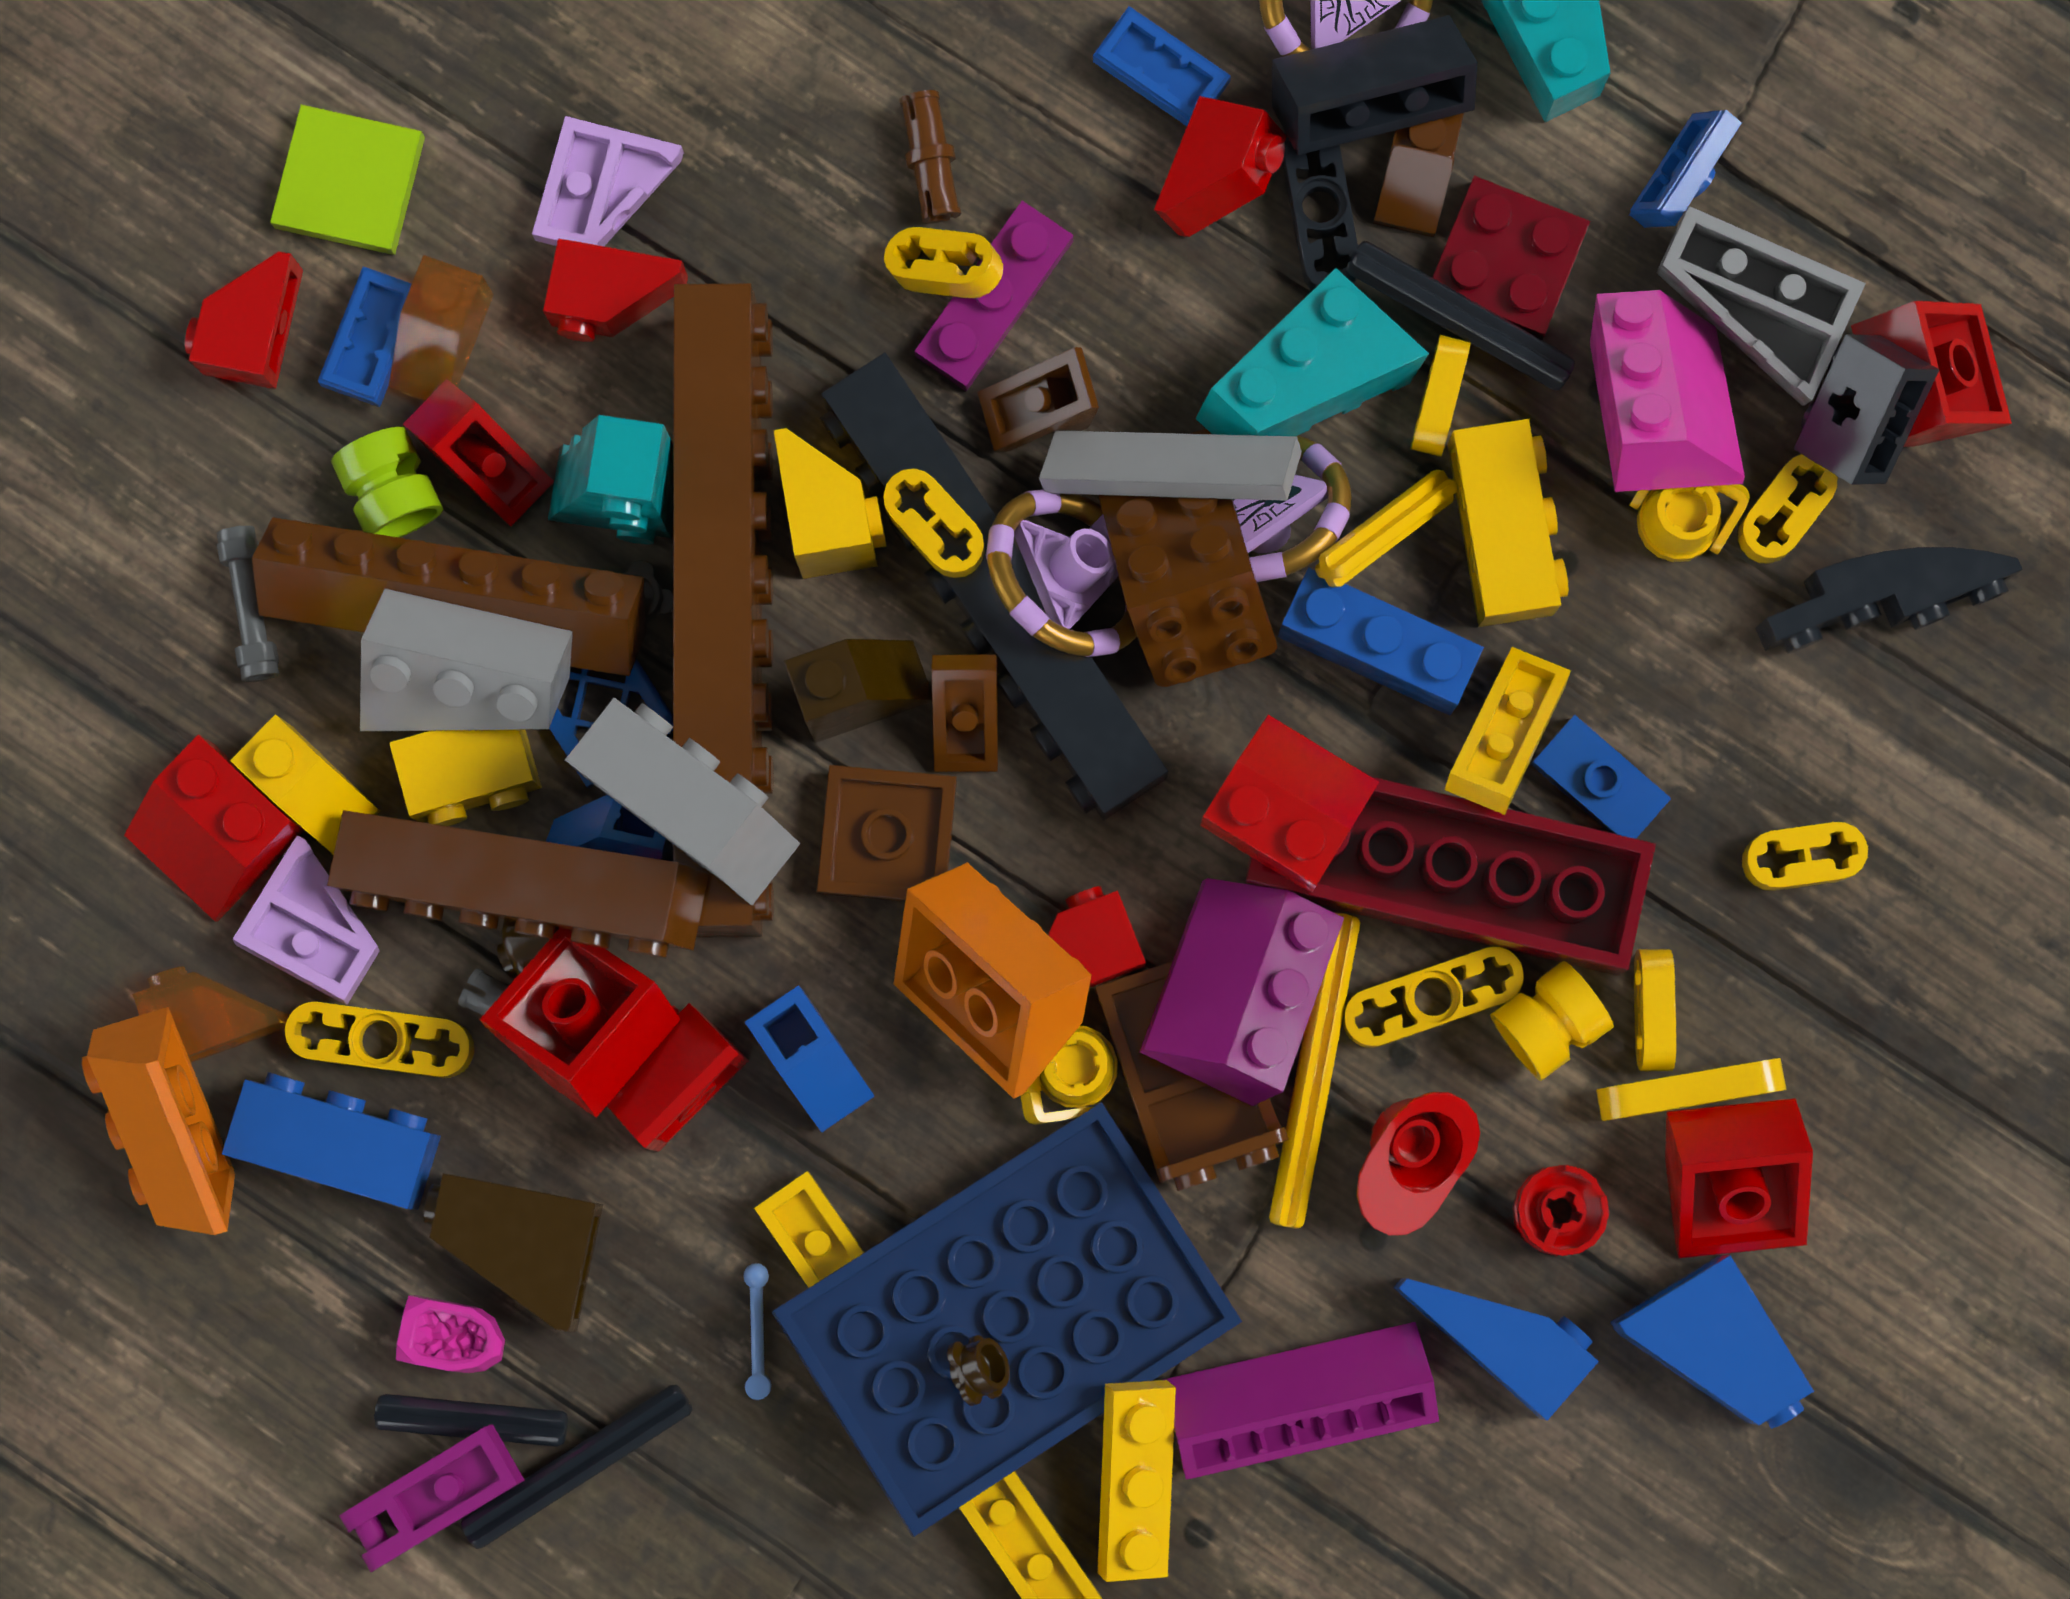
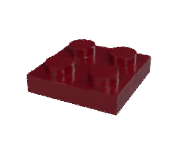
M1474 175L1433 278L1543 340L1591 221Z

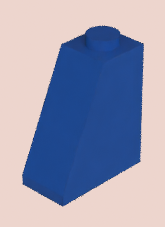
M1731 1255L1715 1257L1610 1322L1617 1334L1747 1423L1759 1426L1766 1421L1771 1429L1776 1428L1800 1414L1804 1410L1800 1400L1814 1392Z

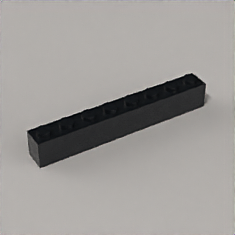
M884 352L821 393L828 412L822 415L820 419L836 445L841 449L850 443L863 464L856 467L855 472L871 497L877 496V499L882 497L886 484L898 472L913 468L922 470L931 475L978 526L983 535L985 552L981 564L974 572L966 577L952 578L942 575L932 567L924 572L941 601L946 604L954 599L967 617V620L959 624L976 653L983 655L989 651L991 655H997V664L1002 670L997 675L998 686L1015 709L1023 703L1026 705L1038 723L1029 729L1033 738L1049 761L1058 756L1061 757L1073 775L1065 784L1083 812L1087 814L1095 808L1104 821L1165 781L1168 770L1092 657L1069 654L1046 645L1034 636H1031L1005 608L994 588L986 559L989 529L996 515L888 355ZM907 486L900 489L899 494L902 500V504L898 508L900 512L904 513L912 508L926 522L933 517L924 503L923 497L928 492L925 488L922 487L915 492L909 490ZM889 520L892 528L894 529V531L896 532L897 536L899 537L903 545L906 547V549L909 552L916 549L911 544V542L900 532V530L892 523V521ZM942 525L935 530L944 543L945 550L940 555L943 559L947 560L955 555L964 561L970 556L966 544L971 538L967 534L956 539ZM1013 542L1011 564L1015 577L1025 595L1046 614L1023 556Z

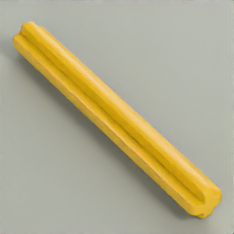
M1338 912L1333 913L1343 917L1344 920L1304 1031L1286 1125L1289 1140L1283 1142L1269 1215L1271 1223L1294 1229L1301 1228L1305 1222L1360 928L1359 918Z

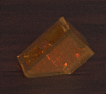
M423 255L400 313L389 382L391 389L426 401L446 379L456 387L459 386L494 296L482 275Z
M185 966L168 969L149 977L150 988L132 994L139 1015L169 1007L191 1063L283 1030L289 1017L288 1013L208 976L196 972L187 974Z

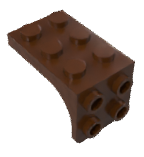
M1205 428V429H1202V430H1199V431H1196V432H1193V433H1190V434H1211V433ZM1098 495L1127 610L1154 681L1158 686L1169 687L1179 683H1186L1201 676L1240 664L1251 663L1276 651V638L1256 580L1233 499Z
M1172 962L1097 986L1095 990L1160 1184L1174 1179L1177 1191H1181L1217 1178L1213 1167L1215 1165L1235 1159L1240 1171L1279 1157L1276 1145L1289 1140L1285 1127L1282 1128L1270 1099L1251 1106L1139 1052Z

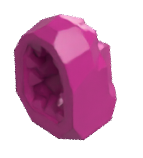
M408 1295L397 1341L396 1360L452 1372H482L502 1360L505 1339L495 1318L481 1308L418 1295Z

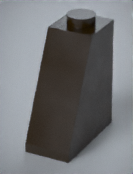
M844 639L784 660L804 720L815 743L932 702V691L913 640Z
M443 1173L441 1184L431 1185L425 1203L424 1222L432 1224L429 1238L555 1330L564 1332H575L578 1330L603 1204Z

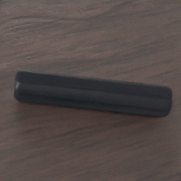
M391 1394L378 1397L374 1414L375 1427L379 1430L467 1438L485 1426L493 1424L503 1442L554 1447L564 1444L568 1428V1417L564 1411Z

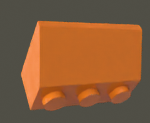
M967 862L907 889L893 985L1013 1099L1023 1095L1082 1024L1091 974L1080 961L1071 957L1049 937L1037 922L1028 918L1001 893L996 885L990 883Z
M169 1007L94 1029L87 1056L82 1057L83 1073L93 1094L102 1092L109 1112L105 1114L109 1138L116 1150L125 1148L133 1167L128 1170V1178L136 1202L140 1206L148 1204L154 1221L158 1226L210 1235L227 1232L235 1171L229 1156L222 1155L224 1144Z

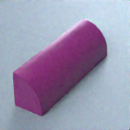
M1416 1322L1163 1379L1176 1387L1174 1433L1186 1480L1439 1422L1434 1379Z

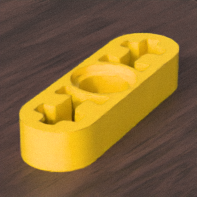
M1487 947L1358 992L1348 1001L1342 1019L1344 1030L1348 1037L1356 1044L1367 1048H1376L1508 1002L1518 994L1524 980L1523 967L1519 959L1511 951L1502 947ZM1491 959L1496 968L1507 967L1510 977L1501 983L1502 994H1495L1491 986H1482L1468 992L1475 1004L1468 1007L1463 1006V990L1451 970L1459 967L1463 968L1464 981L1481 974L1485 970L1483 960ZM1427 979H1436L1448 987L1451 994V1002L1446 1012L1438 1016H1430L1419 1010L1415 1003L1414 994L1420 982ZM1398 988L1403 989V1006L1408 1016L1415 1023L1414 1025L1404 1028L1402 1026L1403 1019L1401 1014L1387 1019L1381 1024L1383 1034L1380 1036H1373L1369 1027L1358 1029L1355 1024V1018L1363 1013L1362 1002L1371 1000L1375 1009H1382L1397 1003V1000L1390 991Z
M307 1002L292 1011L285 1025L286 1041L292 1051L303 1058L320 1062L451 1078L464 1072L474 1056V1042L468 1030L448 1019L323 1002ZM323 1013V1024L333 1028L348 1030L346 1017H356L348 1036L350 1055H341L346 1042L332 1039H321L317 1049L312 1050L311 1039L301 1036L303 1024H313L316 1014ZM380 1021L388 1022L397 1033L396 1048L387 1057L381 1059L372 1058L363 1047V1035L366 1029L373 1023ZM412 1024L419 1025L414 1038L428 1041H439L442 1031L449 1030L450 1041L459 1044L460 1051L458 1056H448L444 1066L437 1067V1056L427 1052L412 1050L414 1063L405 1064L404 1060L411 1048L409 1026Z
M1781 1058L1611 1086L1596 1089L1601 1120L1609 1121L1774 1093L1787 1089Z

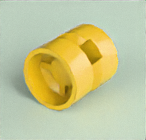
M1566 961L1560 962L1536 981V995L1534 997L1518 993L1490 1014L1496 1029L1524 1067L1539 1081L1545 1079L1570 1060L1569 1045L1573 1044L1584 1048L1614 1028L1613 1021L1598 996L1583 977Z

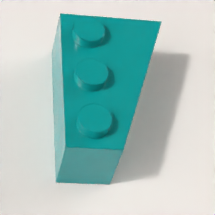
M1481 0L1544 122L1556 118L1601 95L1611 72L1599 0Z
M1336 268L1211 388L1195 419L1211 434L1296 437L1309 431L1312 425L1340 412L1346 414L1359 408L1364 401L1390 389L1396 391L1409 385L1429 353Z
M598 415L583 427L581 436L574 435L571 437L570 445L563 444L559 449L548 520L617 530L616 538L636 544H654L655 536L672 538L674 526V445L664 424Z

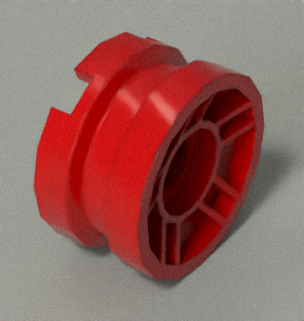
M1569 1165L1541 1168L1526 1177L1516 1191L1512 1207L1515 1227L1523 1240L1538 1252L1553 1256L1580 1254L1595 1245L1606 1230L1609 1217L1607 1195L1602 1191L1597 1179L1584 1169ZM1563 1198L1570 1203L1572 1214L1568 1221L1559 1224L1553 1222L1554 1218L1551 1209L1547 1207L1551 1201Z

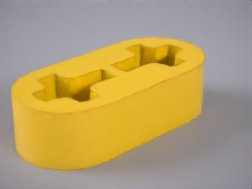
M923 227L907 228L898 232L890 239L884 253L886 268L904 289L912 292L961 298H980L990 293L998 285L1003 275L1004 266L1001 257L983 236L975 233ZM921 250L924 251L930 260L917 259ZM976 257L981 259L982 263L980 266H971L974 264ZM908 259L914 260L910 269L906 266ZM957 265L971 267L967 275H964Z
M1439 335L1412 437L1411 450L1439 457L1442 456L1469 354L1470 342Z
M1802 454L1793 457L1779 471L1743 518L1738 528V542L1741 550L1748 558L1758 563L1770 564L1785 557L1797 545L1833 498L1837 489V475ZM1810 470L1819 477L1814 486L1821 494L1819 496L1816 493L1810 492L1796 506L1788 500V497L1798 484L1792 473L1803 476ZM1779 511L1787 517L1777 532V536L1783 541V544L1780 545L1778 542L1772 541L1764 547L1756 541L1760 530L1754 525V522L1757 521L1759 524L1765 525Z
M914 468L907 469L891 477L886 484L883 498L886 513L892 523L932 567L942 575L959 578L966 577L974 572L981 564L985 552L983 535L975 522L943 487L925 471ZM907 486L909 490L915 492L922 487L925 488L928 492L923 497L924 503L933 517L926 522L912 508L904 513L898 510L902 504L899 494L900 489ZM940 525L956 539L964 534L971 538L966 544L970 555L967 559L962 561L959 557L953 555L945 560L940 556L945 550L941 537L935 532Z
M1831 822L1773 830L1757 836L1746 846L1742 855V868L1747 879L1754 886L1763 890L1775 891L1839 882L1854 876L1863 868L1868 858V845L1864 835L1856 827L1845 822ZM1831 835H1836L1839 845H1850L1852 856L1842 860V869H1836L1833 859L1812 860L1810 850H1817L1827 846L1831 842ZM1767 844H1774L1777 854L1798 852L1799 862L1780 868L1779 878H1773L1770 868H1759L1757 857L1767 853Z
M1637 949L1635 953V1049L1637 1066L1640 1071H1673L1675 1067V970L1673 954L1670 949Z

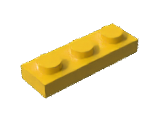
M1511 647L1454 763L1444 790L1505 815L1565 689L1571 670Z
M1167 1380L1105 1384L1098 1574L1106 1582L1168 1577L1176 1387Z

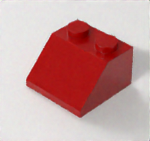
M1913 301L1851 325L1852 333L1855 335H1881L1940 369L1904 447L1920 446L2012 424L1981 304Z
M1267 715L1203 815L1200 826L1309 893H1312L1379 784V781L1272 716Z
M198 734L152 782L124 836L215 922H218L290 847L297 835L300 836L305 830L244 775L218 746Z
M559 928L553 935V939H550L479 1020L551 1087L597 1118L681 1019L655 981L605 948L570 941L572 930Z
M690 1003L681 1011L675 1005L672 1006L681 1020L607 1105L633 1137L644 1148L659 1152L749 1062Z
M1796 1098L1667 1111L1665 1162L1678 1258L1807 1245L1813 1149Z

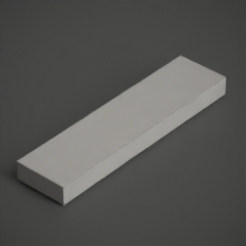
M1055 431L1039 480L1045 492L1057 494L1287 501L1302 451L1298 438L1295 436Z

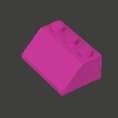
M1661 290L1597 294L1590 347L1615 492L1743 484L1745 475L1716 327Z

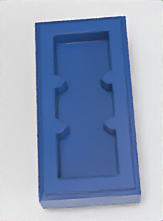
M1128 6L1093 54V63L1185 126L1189 123L1199 96L1218 100L1231 80V75L1130 6Z
M1728 110L1692 113L1630 209L1629 215L1644 228L1676 226L1693 198L1703 193L1711 184L1715 176V169L1713 167L1742 122Z
M363 266L319 376L318 383L321 387L380 407L425 292L422 287Z
M1576 715L1566 723L1530 764L1609 833L1636 839L1671 800L1664 791Z

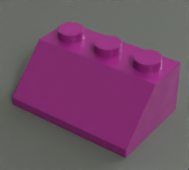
M1206 878L1201 883L1139 1052L1251 1106L1282 1093L1344 918L1289 890Z

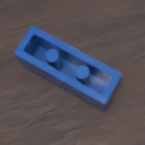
M1308 567L1277 636L1449 716L1457 707L1484 649L1481 645L1347 584L1337 588L1329 587L1325 579L1318 577L1316 570Z
M267 1072L264 1084L245 1079L222 1155L405 1209H419L441 1138L440 1135L424 1131L427 1118L390 1108L387 1120L363 1113L366 1100L331 1090L328 1091L325 1102L301 1095L305 1085L304 1082Z

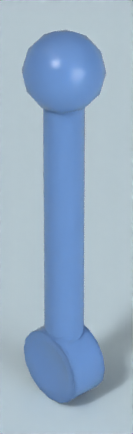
M754 1263L745 1269L743 1275L744 1282L750 1287L752 1376L746 1381L745 1390L750 1398L760 1400L768 1396L772 1388L771 1380L765 1375L763 1286L768 1282L769 1273L765 1266Z

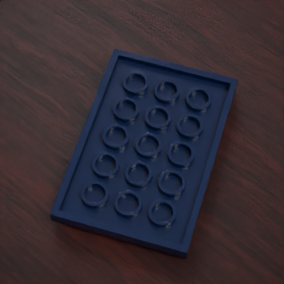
M1102 1102L772 1312L912 1537H915L1104 1413L1105 1384L1153 1381L1242 1322ZM980 1335L983 1338L993 1339L1001 1346L1008 1359L1010 1377L1008 1384L1002 1390L1001 1396L995 1399L983 1396L980 1404L970 1406L963 1400L960 1391L951 1379L947 1350L951 1343L959 1341L966 1345L970 1337Z

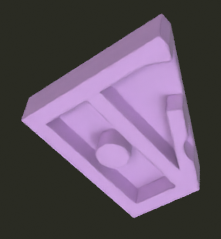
M565 116L532 232L535 241L557 246L558 238L605 246L680 164L684 154L682 146Z
M297 835L233 937V941L236 946L347 1006L380 951L367 929L348 905L341 891L327 886L329 875L314 855L307 841Z

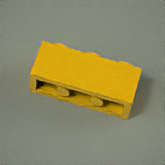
M1529 419L1453 430L1447 446L1453 480H1455L1458 487L1456 498L1478 627L1553 616L1561 606L1560 597L1568 596L1569 589L1563 559L1554 560L1549 536L1557 535L1558 523L1552 497L1543 498L1539 474L1547 472L1546 451L1542 437H1532Z

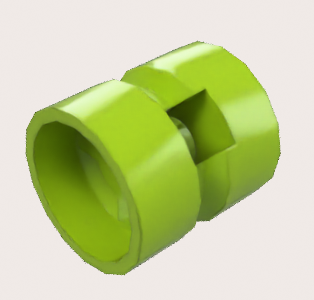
M405 427L386 428L363 436L343 447L331 460L345 493L348 496H358L359 500L355 504L353 511L363 532L400 538L432 522L443 511L441 502L429 477L416 473L421 460Z

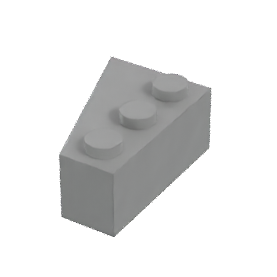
M1690 206L1682 215L1656 272L1802 406L1813 400L1866 284Z
M384 589L361 638L360 731L549 729L570 678L573 631Z
M613 698L565 761L651 829L657 831L685 852L694 862L722 880L750 905H753L801 843L762 808L769 797L738 773L729 783L714 772L720 764L716 757L691 738H688L682 747L667 737V734L673 726L648 706L641 703L637 710L633 712L616 698Z

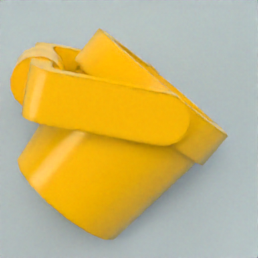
M1741 484L1651 490L1648 495L1649 490H1639L1634 495L1629 506L1636 510L1639 508L1637 514L1638 534L1645 547L1658 558L1671 562H1683L1702 555L1709 547L1711 552L1718 555L1744 513L1750 495L1747 488ZM1718 492L1737 501L1720 531L1721 508L1720 500L1717 496Z
M1079 1026L1028 1090L1021 1095L1025 1119L1033 1125L1074 1120L1094 1107L1089 1106L1099 1103L1110 1093L1117 1078L1118 1060L1112 1044L1100 1032L1087 1026ZM1040 1091H1043L1053 1102L1059 1105L1077 1109L1044 1113Z

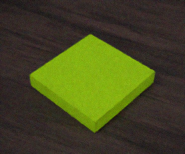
M301 104L270 223L275 229L395 255L425 140L422 131Z

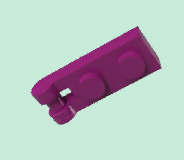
M490 1424L340 1514L339 1517L348 1533L355 1530L366 1550V1553L361 1556L372 1573L523 1482L524 1478L494 1425ZM386 1510L399 1532L389 1538L377 1517Z

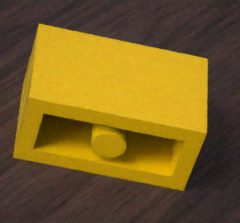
M526 729L436 730L389 742L408 814L417 822L423 823L428 821L429 824L441 826L454 825L467 819L465 810L489 803L492 811L513 808L529 801L527 792L542 788Z

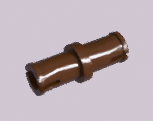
M936 90L910 93L912 100H910V96L904 95L899 100L900 106L903 108L910 151L905 154L907 168L915 172L922 210V222L937 223L948 221L950 216L951 218H957L961 215V209L958 207L950 164L956 158L953 145L946 143L939 105V92Z

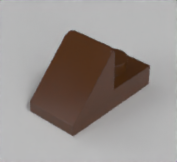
M1464 113L1395 130L1373 224L1434 238L1454 165V154Z
M1073 347L977 392L994 451L1001 452L1012 451L1056 430L1083 431L1089 428L1099 409L1081 347Z
M932 655L934 772H998L997 655Z

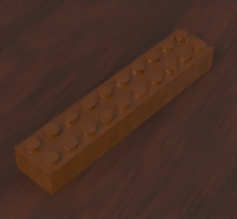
M751 283L674 284L673 741L682 747L688 738H691L720 761L714 772L729 783L738 773L764 794H773V756H768V748L762 747V731H773L774 722L773 694L768 692V684L762 683V668L773 667L774 652L773 632L768 630L767 619H762V605H773L772 567H768L767 555H762V543L773 542L772 505H768L767 492H762V481L773 479L772 443L768 442L767 429H761V419H771L773 416L772 381H768L767 366H761V357H772L773 354L772 320L768 319L767 304L757 303ZM673 844V862H679L709 873L696 937L762 936V921H773L774 918L773 883H769L755 903L750 905L722 880L706 868H702Z

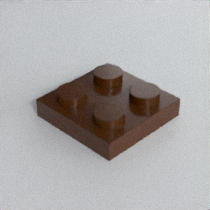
M829 765L817 886L818 894L905 902L908 888L949 871L957 776Z

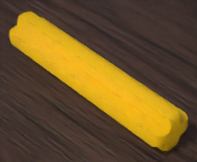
M1443 470L1431 471L1321 553L1319 563L1315 566L1318 577L1325 579L1329 587L1337 588L1343 586L1450 505L1454 500V494L1458 491L1455 480L1449 479Z

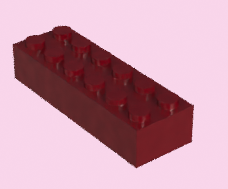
M1374 778L1379 781V784L1312 893H1309L1250 856L1244 884L1289 890L1320 906L1493 947H1502L1510 951L1548 960L1566 961L1570 965L1618 976L1629 970L1656 844L1507 809L1504 815L1464 798Z

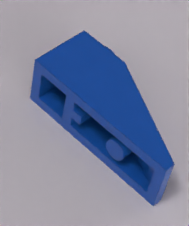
M1401 1278L1393 1287L1540 1419L1548 1421L1599 1362L1586 1351L1593 1343L1591 1338L1565 1316L1556 1324L1551 1318L1407 1278Z

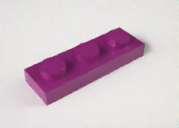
M1021 201L991 243L1001 257L1004 266L1003 275L998 285L990 293L980 298L953 297L914 351L915 357L967 392L1073 243L1074 235L1024 201ZM981 259L978 261V263L976 264V266H980V265H981V263H982Z

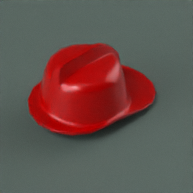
M1429 1092L1416 1098H1407L1393 1103L1380 1114L1372 1129L1371 1150L1366 1156L1358 1174L1356 1194L1361 1214L1372 1228L1387 1235H1407L1423 1227L1438 1211L1457 1180L1468 1168L1478 1149L1480 1138L1478 1118L1466 1100L1450 1092Z

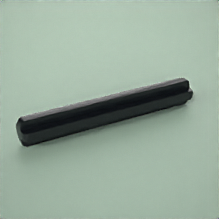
M1362 241L1350 257L1346 270L1351 276L1548 388L1560 390L1571 376L1575 361L1571 356L1369 241Z
M678 1385L668 1386L531 1474L523 1482L464 1517L460 1524L467 1540L476 1549L485 1547L686 1418L692 1412V1406L687 1396Z

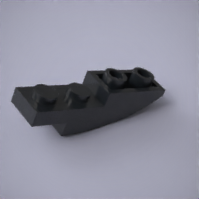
M1916 547L1869 554L1816 570L1804 581L1811 600L1767 617L1755 629L1765 651L1784 644L1787 654L1821 641L1823 637L1819 629L1839 621L1843 622L1846 630H1850L1880 617L1882 614L1878 607L1879 605H1882L1891 628L1910 620L1914 630H1917L1950 616L1947 605L1969 597L1974 607L2009 592L2005 582L2023 569L2016 557L1984 550L1956 547Z

